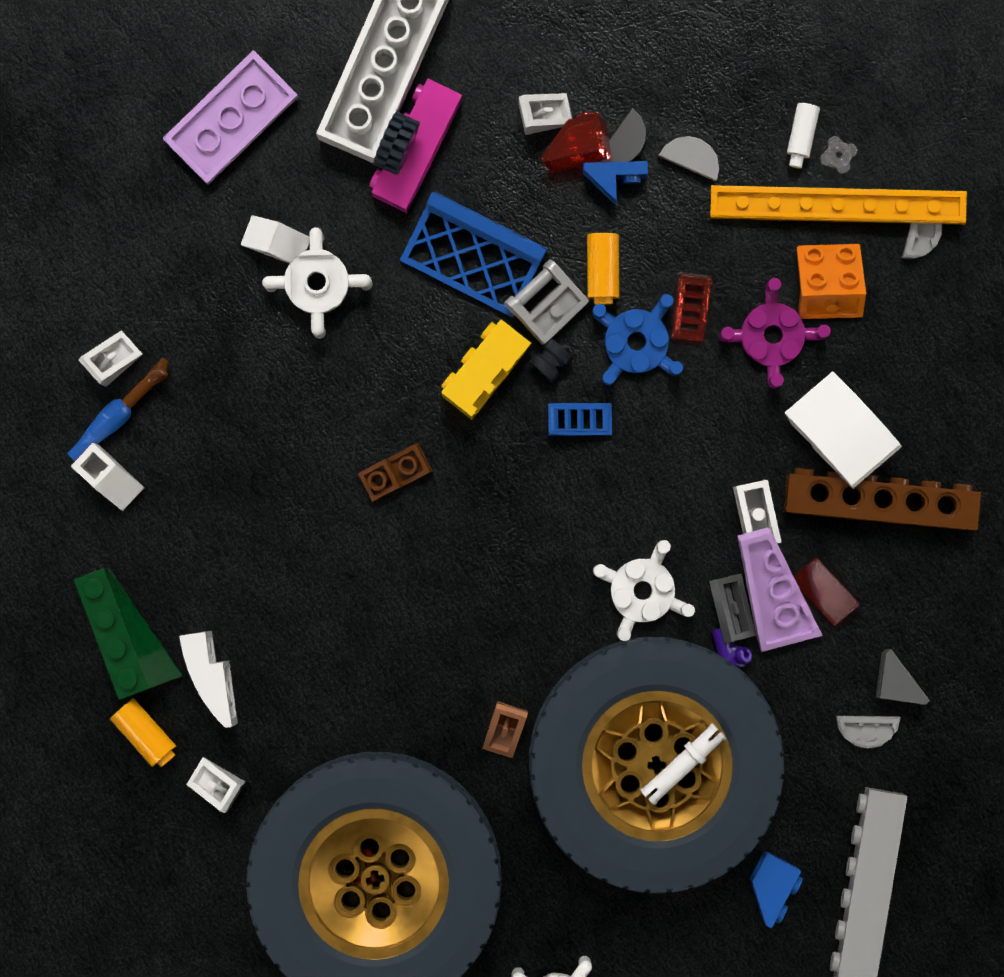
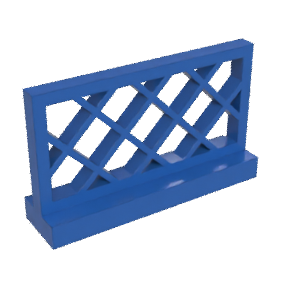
M432 192L400 261L513 317L514 315L507 307L498 302L495 289L512 284L516 296L531 282L548 248L437 192ZM431 212L443 218L447 231L429 236L426 222ZM449 222H451V223H453V224H455V225H457V226H459V227L454 228V229H451V228H450V225H449ZM465 229L471 232L475 245L458 251L452 233ZM422 230H423L424 235H425V238H424V239H421V240H418V238H419V236H420V234H421V232H422ZM448 234L454 252L437 258L431 240ZM477 236L487 241L479 244ZM427 241L432 260L420 263L409 257L415 245ZM493 243L499 246L503 260L486 265L480 247ZM476 249L482 267L465 272L459 254ZM505 250L515 254V256L507 258ZM455 256L461 274L447 277L442 274L438 261ZM522 258L532 263L526 276L514 279L508 261ZM434 263L436 270L426 265ZM505 263L510 281L493 286L487 268ZM483 270L489 288L477 292L470 288L466 275ZM462 277L465 285L455 281L454 279ZM523 281L518 291L516 282ZM490 291L493 299L483 295V293Z

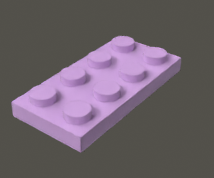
M253 50L163 137V140L209 185L298 98V95Z

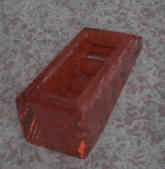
M679 272L671 338L703 342L712 281L710 276ZM685 285L702 286V291L686 290ZM684 297L701 299L700 304L685 303L683 300ZM682 310L699 312V317L681 315ZM680 322L698 324L697 330L680 328Z

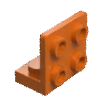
M860 245L798 246L797 261L801 289L798 312L800 318L863 317L866 288Z

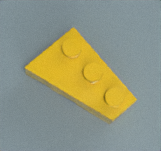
M500 320L497 325L493 322L488 325L480 336L484 341L477 349L470 348L461 360L464 364L456 374L452 372L441 385L443 388L441 392L442 397L471 420H473L531 346V342L503 320Z

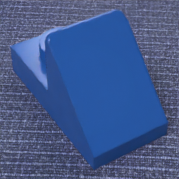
M647 161L584 163L583 175L612 203L616 204V179H622V184H639L641 179H646L648 175Z

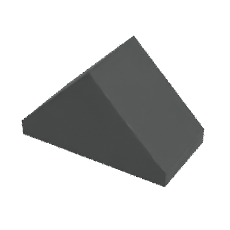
M892 649L884 650L881 655L876 697L927 704L930 700Z

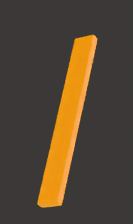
M711 185L710 219L965 225L967 191Z

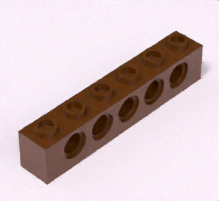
M795 468V474L786 475L783 513L968 531L978 530L981 492L972 491L973 485L953 484V489L941 488V482L922 481L921 486L909 485V479L890 478V483L877 482L878 476L868 475L853 488L858 494L857 502L854 505H848L843 501L842 493L845 488L851 486L837 472L827 471L826 477L814 476V470ZM815 484H820L826 489V498L822 502L814 501L810 495L811 488ZM879 490H883L889 495V504L885 508H879L874 502V496ZM911 493L918 495L921 499V506L917 511H911L906 505V498ZM943 496L948 497L953 504L951 512L947 515L941 513L938 509V501Z

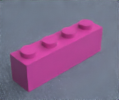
M427 79L424 86L421 84L417 86L411 100L415 105L410 114L404 113V115L419 121L420 126L402 169L397 175L384 169L382 171L377 169L369 185L373 188V197L405 213L408 212L462 102L461 94L430 79Z

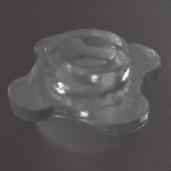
M833 136L828 140L826 152L820 157L821 163L837 169L840 173H846L850 169L849 163L851 158L857 154V147L852 143L846 144L839 137ZM837 152H841L842 156L840 158L836 156Z

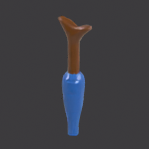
M161 358L150 369L145 378L123 399H114L102 409L81 439L67 453L74 461L92 443L99 444L129 420L131 408L154 385L168 377L167 360Z

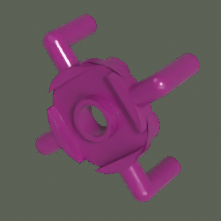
M772 278L766 284V304L760 305L750 312L741 329L725 327L719 334L722 342H742L744 350L754 361L760 365L767 366L768 385L773 389L778 388L784 382V378L780 374V366L790 362L800 353L805 340H823L831 332L830 327L827 325H821L818 328H804V324L796 310L778 303V290L781 287V281L778 278ZM769 326L779 328L782 334L780 342L776 344L767 342L764 337L765 329Z

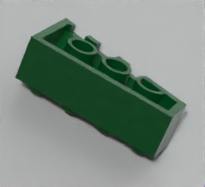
M103 568L74 579L119 700L183 676L109 568Z

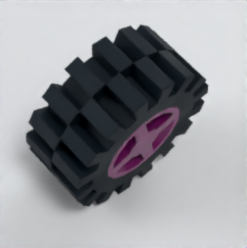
M396 111L392 119H390L383 138L379 143L373 165L395 175L399 174L415 141L420 122Z

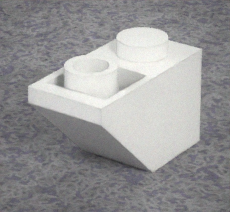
M92 443L71 465L91 486L122 511L144 489L130 473L100 445Z

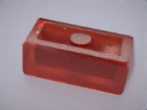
M814 557L794 576L801 591L834 626L860 605L817 557Z

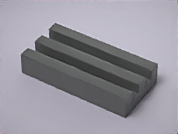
M742 574L709 581L724 643L756 636Z

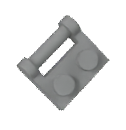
M550 259L542 266L543 270L515 297L510 296L504 302L507 309L524 324L541 344H545L589 302L588 298L561 268ZM551 279H554L559 285L529 313L523 306Z

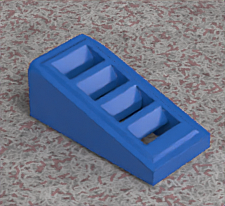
M548 403V436L612 435L611 403ZM583 410H590V429H584ZM596 410H602L603 429H596ZM558 411H564L565 429H558ZM571 411H577V429H571Z

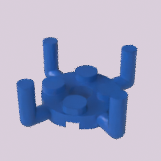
M663 295L651 312L632 309L621 313L616 318L606 311V307L603 304L594 306L592 311L593 317L608 328L605 336V348L612 364L602 376V383L604 385H612L622 371L643 373L654 369L657 365L671 376H678L682 372L683 365L678 361H672L666 356L669 336L661 319L673 304V297L671 295ZM632 333L642 334L646 340L645 347L638 351L632 350L627 343L629 335Z

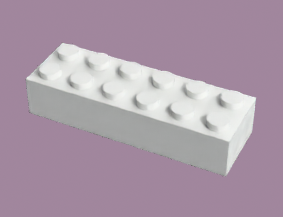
M449 0L374 1L316 134L319 140L369 162H374V157L385 129H387L393 114L396 111L400 113Z

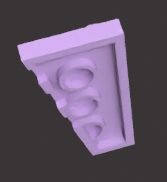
M769 527L738 535L757 642L761 652L823 636Z

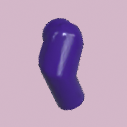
M721 628L711 631L717 653L720 656L726 658L737 667H743L750 663L752 653L748 648L740 647L731 642L724 643Z

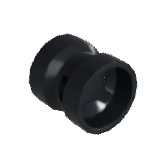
M550 338L544 345L543 354L535 355L529 363L547 380L553 383L559 376L558 369L568 366L572 362L573 357Z

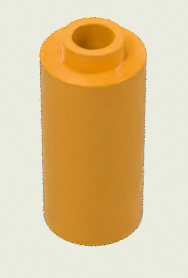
M592 233L587 235V298L594 299V305H613V299H619V234Z
M134 698L110 718L113 724L151 767L156 764L163 767L175 756L172 750L176 745Z

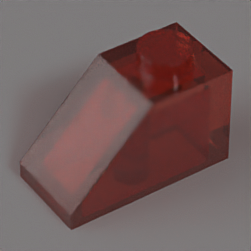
M590 111L582 112L576 118L568 119L542 156L545 166L551 173L582 166L584 163H594L612 158L606 122L599 112L594 113Z

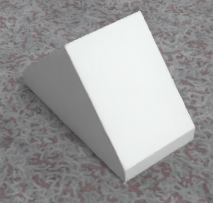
M567 93L519 96L518 105L525 135L573 124Z
M252 215L241 246L291 264L298 255L307 251L310 237L282 223Z
M121 330L81 356L79 361L99 384L107 387L132 365L142 353Z
M203 757L187 785L219 811L226 813L240 793L245 781Z

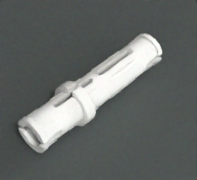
M713 723L693 743L689 741L684 746L686 749L644 788L640 789L645 797L655 788L658 789L648 799L653 805H656L698 763L702 765L706 761L705 757L723 740L727 739L720 732L712 740H709L718 730Z

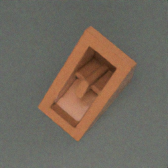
M497 701L482 749L513 758L528 711Z

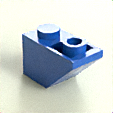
M764 850L750 876V881L762 920L766 926L772 928L775 922L780 923L788 909V906L784 904L790 893L792 895L796 894L803 878L799 876L801 870L798 867Z

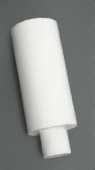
M807 103L797 104L787 154L791 155L789 164L791 167L802 168L803 159L810 156L820 111L818 106Z

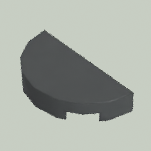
M633 108L596 159L597 162H631L640 154L645 143L646 128L642 117Z

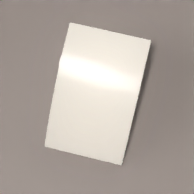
M833 371L785 412L791 425L852 488H855L902 447L874 413Z
M212 631L179 636L188 672L203 702L225 728L238 724L229 660L216 662Z

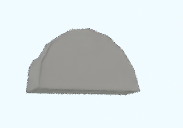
M690 136L676 138L666 144L658 157L715 182L717 181L719 172L717 155L712 147L700 138Z
M911 223L902 258L915 259L929 253L938 244L942 235V224Z
M836 716V722L839 731L846 740L855 746L869 749L882 746L891 739L898 730L900 717Z

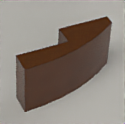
M416 443L361 471L358 475L373 502L433 470L419 443Z

